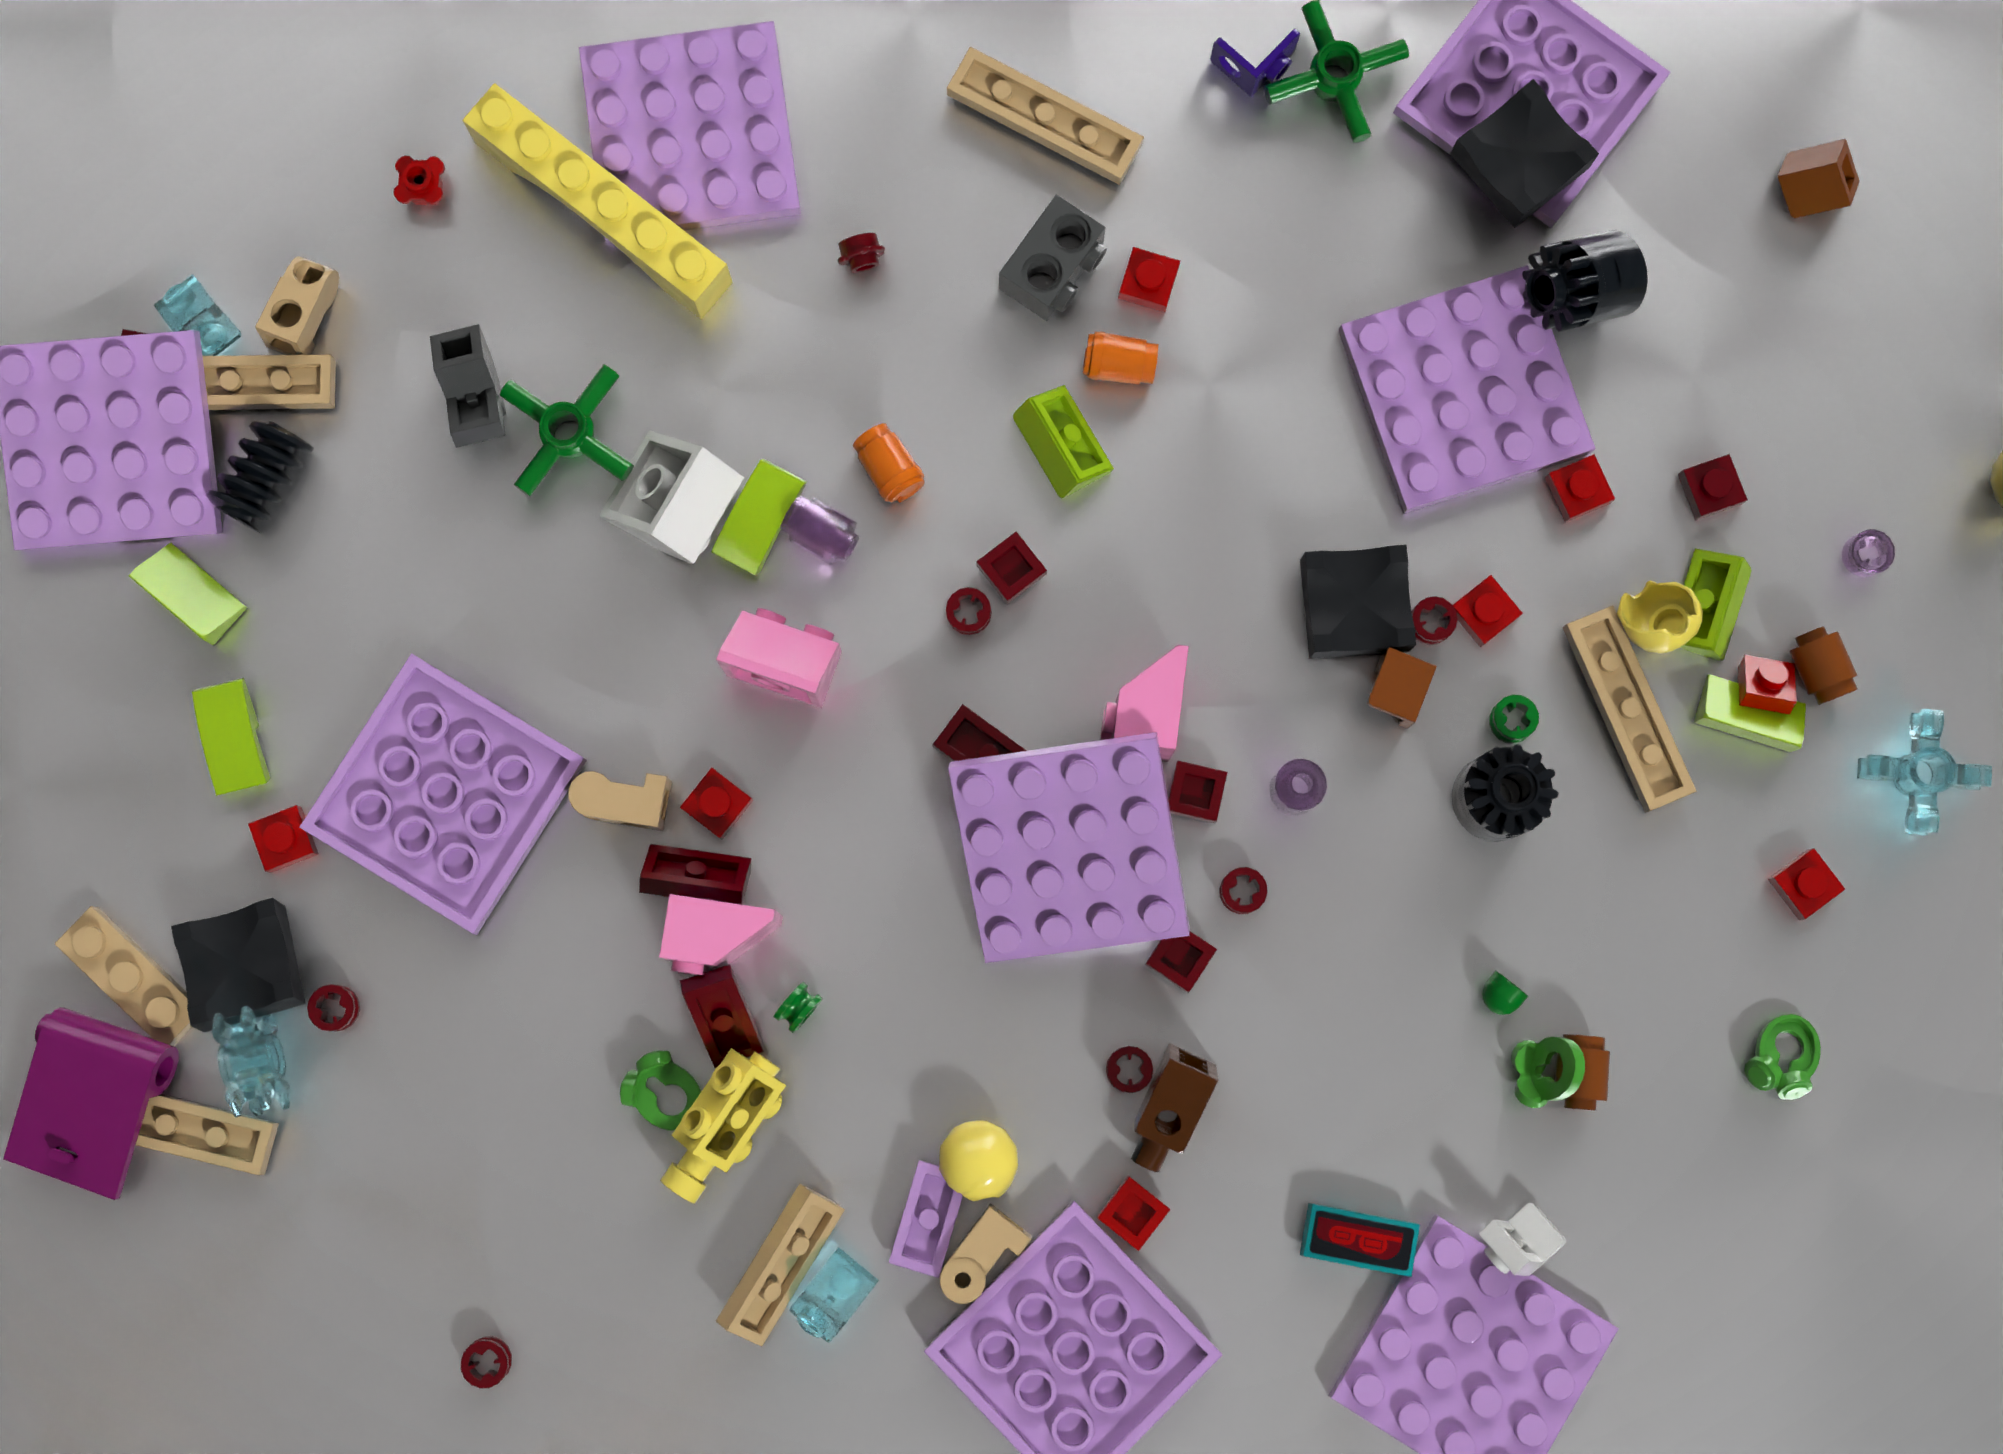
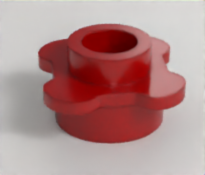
M406 155L396 161L395 169L399 173V179L393 193L398 202L402 204L413 202L417 205H435L442 200L444 194L440 176L444 173L445 166L441 159L431 156L427 160H413L412 157ZM421 176L424 178L421 184L415 183L417 177Z

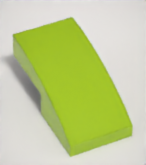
M761 459L732 508L711 552L754 575L760 573L781 528L787 525L807 481L765 459Z
M240 678L193 690L192 696L198 729L216 796L266 784L270 780V775L255 731L259 723L245 679Z

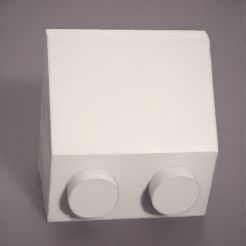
M649 430L631 460L634 467L630 475L624 481L619 480L599 516L658 550L694 564L698 556L709 545L711 534L723 513L734 502L736 491L744 477L703 446Z

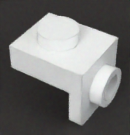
M1527 1203L1508 1221L1493 1220L1479 1233L1489 1245L1484 1249L1489 1260L1502 1273L1507 1274L1511 1271L1513 1275L1530 1276L1566 1243L1563 1235L1533 1203Z

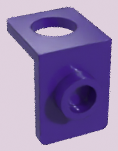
M1294 28L1256 68L1219 37L1213 43L1210 61L1245 93L1252 97L1267 80L1271 83L1278 81L1288 70L1292 63L1289 57L1295 52L1301 33ZM1226 58H1228L1229 60H1231V61L1236 65V67L1239 69V71H1237L1236 69H1234V68L1228 63V61L1226 60Z

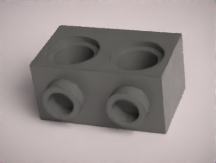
M1056 194L999 272V289L1046 321L1049 320L1056 309L1063 313L1078 292L1079 287L1074 284L1082 272L1086 270L1092 273L1107 251V248L1103 246L1106 227ZM1064 234H1074L1082 240L1083 244L1076 249H1066L1057 242V239ZM1041 272L1049 274L1055 283L1049 288L1039 289L1032 286L1028 279L1033 274Z

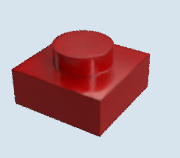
M1133 247L1118 299L1166 312L1180 260Z
M1595 454L1552 471L1545 477L1565 522L1611 504L1615 500Z
M1492 575L1488 576L1453 604L1458 621L1480 648L1523 614Z
M1744 654L1738 666L1739 705L1790 715L1797 703L1795 664Z
M711 767L680 808L723 840L753 802V799Z
M295 805L248 824L265 872L272 873L319 855L313 836L299 828L306 818L302 807Z
M1815 848L1806 850L1768 879L1798 920L1807 919L1845 890L1844 886Z
M1127 1176L1097 1215V1218L1139 1251L1171 1209L1130 1176Z

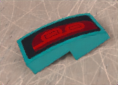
M1308 1203L1300 1255L1412 1277L1420 1225Z

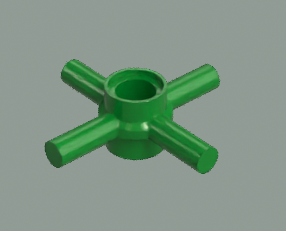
M1319 0L1308 2L1301 9L1318 51L1312 59L1310 70L1264 85L1265 97L1269 104H1273L1314 90L1321 99L1329 102H1338L1353 143L1364 141L1372 134L1355 90L1360 85L1364 72L1408 58L1409 50L1407 43L1404 39H1400L1360 53L1353 44L1347 41H1335ZM1330 65L1340 66L1346 71L1347 76L1342 78L1333 77L1326 71L1325 67Z
M603 364L574 404L557 402L549 406L513 380H509L503 386L500 396L540 424L539 435L543 446L513 484L516 488L530 497L559 457L577 458L583 454L621 481H624L630 475L634 465L594 437V424L590 417L620 377L614 370ZM575 421L579 423L578 430L572 438L567 440L555 438V432L563 422Z

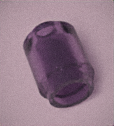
M800 495L787 511L781 524V530L789 534V541L829 565L835 563L838 558L846 561L854 551L860 537L854 533L856 528L854 520L816 497L809 500Z
M1306 759L1291 760L1284 764L1273 776L1269 788L1270 797L1280 811L1289 815H1301L1309 812L1322 801L1326 793L1327 781L1324 772L1316 763ZM1294 777H1299L1305 781L1308 786L1307 793L1300 794L1293 789L1292 780Z

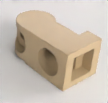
M297 256L291 261L283 277H280L255 326L266 347L286 355L312 354L315 348L313 338L325 312L331 307L337 294L339 273L336 270L301 256Z
M595 771L584 772L571 782L568 790V799L571 806L578 813L589 819L663 831L672 781L667 776L646 773L644 787L611 782L606 776Z
M990 1203L945 1262L940 1274L942 1292L949 1300L955 1303L967 1304L975 1301L985 1288L987 1273L1006 1248L1019 1257L1032 1240V1235Z

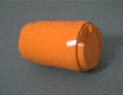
M1105 332L1088 334L1083 374L1087 375L1089 379L1137 385H1140V383L1153 384L1159 344L1147 343V340Z
M885 423L870 428L853 443L860 463L877 488L880 496L886 502L892 503L897 500L901 503L923 487L925 481L922 469L915 462L896 433L891 432Z

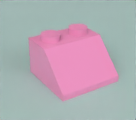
M758 608L755 615L742 611L720 648L716 659L726 676L822 708L842 653L839 643L832 641L834 634L808 624L805 625L803 631L784 625L786 621L784 616L766 609Z
M1177 645L1119 690L1115 703H1106L1100 740L1157 732L1161 759L1165 762L1170 760L1177 745L1189 646Z
M669 894L659 958L672 962L671 971L695 976L703 975L710 968H720L738 959L781 927L783 916L775 909Z

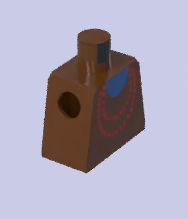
M1169 1043L1135 1118L1134 1132L1141 1135V1138L1131 1157L1132 1161L1150 1171L1159 1172L1170 1149L1183 1154L1218 1082L1216 1064ZM1167 1110L1178 1114L1176 1119L1170 1122L1162 1121L1158 1116L1161 1112Z

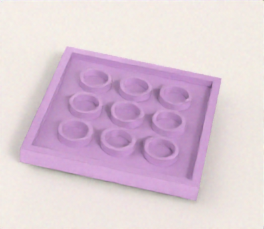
M1479 0L1396 105L1393 114L1450 154L1458 138L1488 118L1522 87L1534 79L1545 91L1549 101L1562 119L1577 134L1589 141L1599 153L1587 171L1532 214L1552 229L1671 72L1571 0Z
M774 21L579 47L593 160L681 229L691 230L801 215Z
M1528 265L1341 324L1338 330L1404 514L1589 455L1596 449L1552 329H1543V316L1531 317L1530 311L1532 307L1528 300L1523 298L1526 281L1522 277V272L1530 270Z
M188 330L0 346V439L14 550L223 533L220 510L214 507L206 497L208 490L218 491L200 331Z
M411 653L299 828L472 934L478 935L565 797L571 782L578 776L587 760Z
M1157 732L950 762L948 767L985 963L1189 936L1190 927Z
M1074 1200L1022 1251L1019 1257L1017 1256L983 1290L982 1294L975 1301L971 1302L924 1349V1352L1021 1454H1125L1222 1356V1353Z
M1434 1215L1417 1244L1412 1277L1398 1276L1329 1396L1419 1454H1547L1619 1328L1532 1274L1530 1276L1513 1275L1511 1271L1507 1274L1502 1273L1486 1256L1484 1249L1487 1248L1486 1245L1437 1215Z

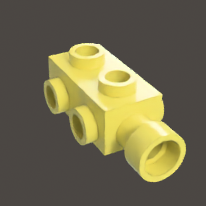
M731 1048L721 1064L716 1067L710 1080L690 1109L683 1115L681 1122L671 1135L687 1151L678 1164L672 1162L660 1181L683 1199L695 1204L707 1187L704 1180L714 1166L727 1173L733 1163L745 1160L752 1149L751 1137L763 1119H770L776 1115L781 1107V1093L786 1085L775 1077L780 1068L755 1051L750 1059Z

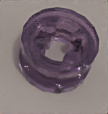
M1876 529L1865 530L1850 537L1842 549V561L1846 569L1859 577H1871L1887 570L1895 557V547L1891 538L1884 532ZM1865 541L1869 542L1868 548L1875 546L1879 556L1872 559V566L1868 565L1870 559L1862 561L1859 555V550L1866 547Z

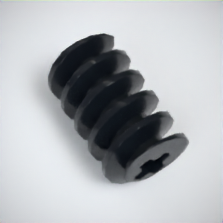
M257 421L251 422L249 427L258 438V441L243 438L238 443L248 457L230 456L227 461L237 474L219 473L217 476V480L225 488L226 492L208 490L206 493V497L214 507L258 533L260 532L251 522L252 518L268 521L271 518L262 502L265 500L280 503L282 500L273 488L274 483L291 486L293 483L284 472V467L288 466L302 469L303 467L302 462L294 454L295 450L312 452L314 449L309 443L272 421H269V424Z

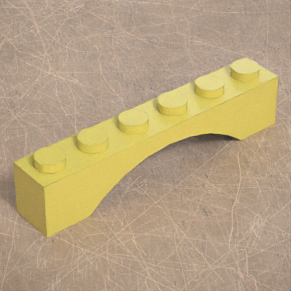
M494 83L462 120L473 141L510 171L540 187L584 219L627 255L667 294L702 320L733 283L728 266L724 261Z

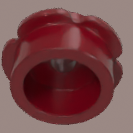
M876 233L858 234L838 243L841 257L837 261L839 265L849 266L852 273L868 271L879 266L878 258L884 254L885 247L879 245Z

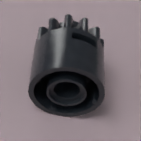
M1617 230L1541 246L1540 252L1528 256L1529 263L1534 269L1522 272V277L1526 281L1523 298L1528 300L1532 307L1530 311L1531 317L1543 316V329L1547 330L1556 327L1558 332L1633 313L1641 305L1648 283L1647 267L1639 246L1630 236Z
M1519 744L1513 747H1495L1467 764L1458 774L1452 789V805L1455 815L1460 824L1469 833L1487 841H1506L1529 832L1551 815L1550 807L1552 800L1558 797V792L1553 789L1551 779L1555 776V771L1544 767L1541 763L1542 755L1539 752L1530 754L1524 751ZM1500 784L1506 786L1510 791L1511 802L1503 798L1500 792Z

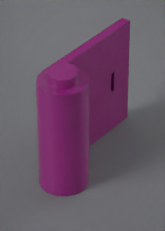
M59 1007L51 1014L43 1016L35 1031V1041L37 1044L3 1159L104 1197L117 1200L121 1197L149 1098L162 1094L171 1083L177 1070L179 1051L172 1045L79 1012ZM60 1147L75 1152L76 1154L60 1149Z

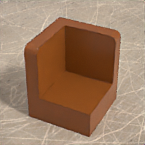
M1846 139L1787 153L1777 176L1790 215L1793 218L1851 206L1860 182Z
M1389 647L1381 655L1374 672L1377 677L1367 704L1372 708L1400 718L1398 725L1408 729L1416 722L1437 666Z

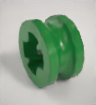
M1522 695L1504 697L1493 707L1489 716V726L1492 733L1498 740L1510 744L1524 741L1536 730L1539 723V713L1536 705ZM1507 707L1509 713L1515 708L1520 709L1524 713L1520 720L1526 726L1524 730L1521 731L1520 726L1510 730L1504 725L1507 722V716L1502 713L1504 708Z
M802 982L783 1002L773 1017L778 1021L781 1019L787 1020L789 1023L788 1030L794 1034L815 1011L823 998L819 994L816 996L810 995L808 993V985Z

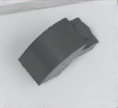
M477 324L430 336L433 370L446 398L450 435L456 448L506 436L503 416L506 415L504 399L500 396V382L480 325Z

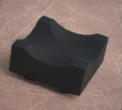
M1532 79L1488 118L1458 138L1450 155L1508 222L1516 228L1587 171L1599 153L1589 141L1577 134L1562 119L1549 101L1545 91Z
M1393 545L1353 551H1311L1303 554L1300 559L1309 659L1383 654L1389 647L1400 652H1410L1416 646L1415 626L1409 595L1407 545Z
M269 898L231 913L171 926L174 944L185 978L187 1010L191 1027L205 1033L306 1004L286 907L276 899Z

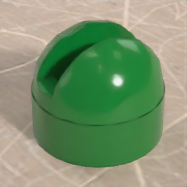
M1496 970L1486 981L1482 992L1485 1005L1490 1011L1498 1015L1513 1013L1528 998L1525 992Z

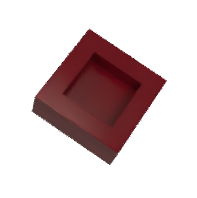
M1730 454L1684 469L1678 474L1695 521L1737 507L1748 500Z
M1014 532L976 561V566L1006 604H1009L1047 575V569L1017 532Z
M1177 761L1168 797L1170 813L1215 824L1228 772Z
M1190 931L1189 936L1160 940L1145 965L1189 993L1217 949Z

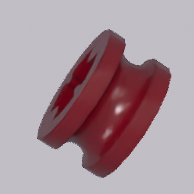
M970 587L959 589L950 596L946 605L948 622L960 634H978L987 627L991 620L990 602L986 595L978 589ZM971 598L972 605L978 601L983 606V609L977 612L978 621L970 625L966 624L965 618L959 622L954 615L961 610L960 601Z
M1436 596L1427 597L1420 601L1412 610L1416 640L1422 644H1440L1456 628L1458 620L1456 610L1444 598ZM1432 609H1436L1442 614L1439 621L1445 620V628L1438 627L1433 633H1430L1423 628L1427 622H1420V615H1427Z
M1239 867L1230 871L1223 878L1219 888L1220 899L1229 911L1236 914H1249L1259 909L1265 902L1267 883L1257 870L1249 867ZM1237 877H1246V884L1253 881L1257 888V892L1250 896L1249 905L1239 904L1241 899L1237 898L1234 901L1230 895L1229 890L1237 885Z
M333 984L322 986L314 991L309 998L307 1006L308 1017L313 1025L321 1030L334 1032L346 1030L355 1023L359 1016V999L348 987ZM337 993L341 996L339 1005L346 1010L343 1017L334 1016V1023H330L326 1020L328 1011L322 1008L325 999L334 1000V994Z
M1127 1046L1119 1048L1107 1060V1079L1114 1088L1121 1092L1134 1093L1141 1091L1152 1079V1060L1145 1051L1138 1047ZM1123 1055H1126L1127 1060H1131L1132 1055H1135L1142 1061L1138 1068L1142 1078L1135 1084L1132 1083V1079H1128L1126 1085L1117 1078L1121 1069L1116 1062Z
M494 1336L482 1337L474 1341L464 1351L461 1358V1372L464 1379L472 1386L478 1388H490L497 1385L509 1373L512 1365V1353L509 1346L502 1339ZM492 1350L498 1356L493 1363H500V1368L498 1372L489 1370L485 1375H482L475 1369L480 1362H473V1357L475 1353L483 1355L486 1351Z

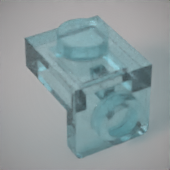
M193 274L181 284L171 287L164 297L154 304L156 310L173 332L200 331L202 356H217L242 335L237 326L222 311L206 288Z
M838 1247L789 1310L797 1317L798 1324L805 1332L817 1338L821 1337L826 1342H831L879 1280Z

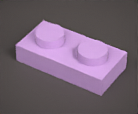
M922 1160L918 1161L889 1260L890 1264L939 1278L963 1198L961 1193H957L947 1185L939 1171L938 1165Z

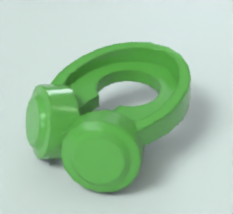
M1794 1014L1779 1016L1765 1025L1759 1033L1756 1042V1055L1745 1064L1744 1071L1749 1082L1759 1090L1768 1091L1775 1089L1778 1097L1784 1100L1798 1099L1809 1093L1813 1087L1810 1078L1819 1064L1821 1053L1820 1040L1815 1028L1809 1021ZM1779 1033L1792 1034L1798 1039L1802 1047L1800 1057L1790 1061L1786 1073H1783L1778 1065L1780 1053L1776 1049L1775 1039Z
M1551 1036L1539 1043L1525 1040L1518 1043L1511 1054L1512 1066L1520 1074L1514 1093L1520 1103L1527 1107L1541 1108L1547 1104L1548 1100H1564L1576 1092L1583 1080L1585 1073L1583 1052L1573 1040L1568 1038ZM1555 1053L1560 1055L1563 1062L1562 1075L1557 1082L1552 1077H1543L1541 1075L1546 1066L1550 1064L1551 1058Z
M661 1050L647 1053L636 1063V1070H630L625 1075L620 1087L621 1103L623 1105L636 1107L640 1114L652 1125L670 1131L677 1128L683 1115L690 1109L701 1093L694 1077L687 1070L673 1063L669 1051ZM656 1077L665 1086L672 1084L681 1087L687 1096V1104L684 1110L673 1116L663 1113L658 1107L657 1095L647 1087L648 1078Z

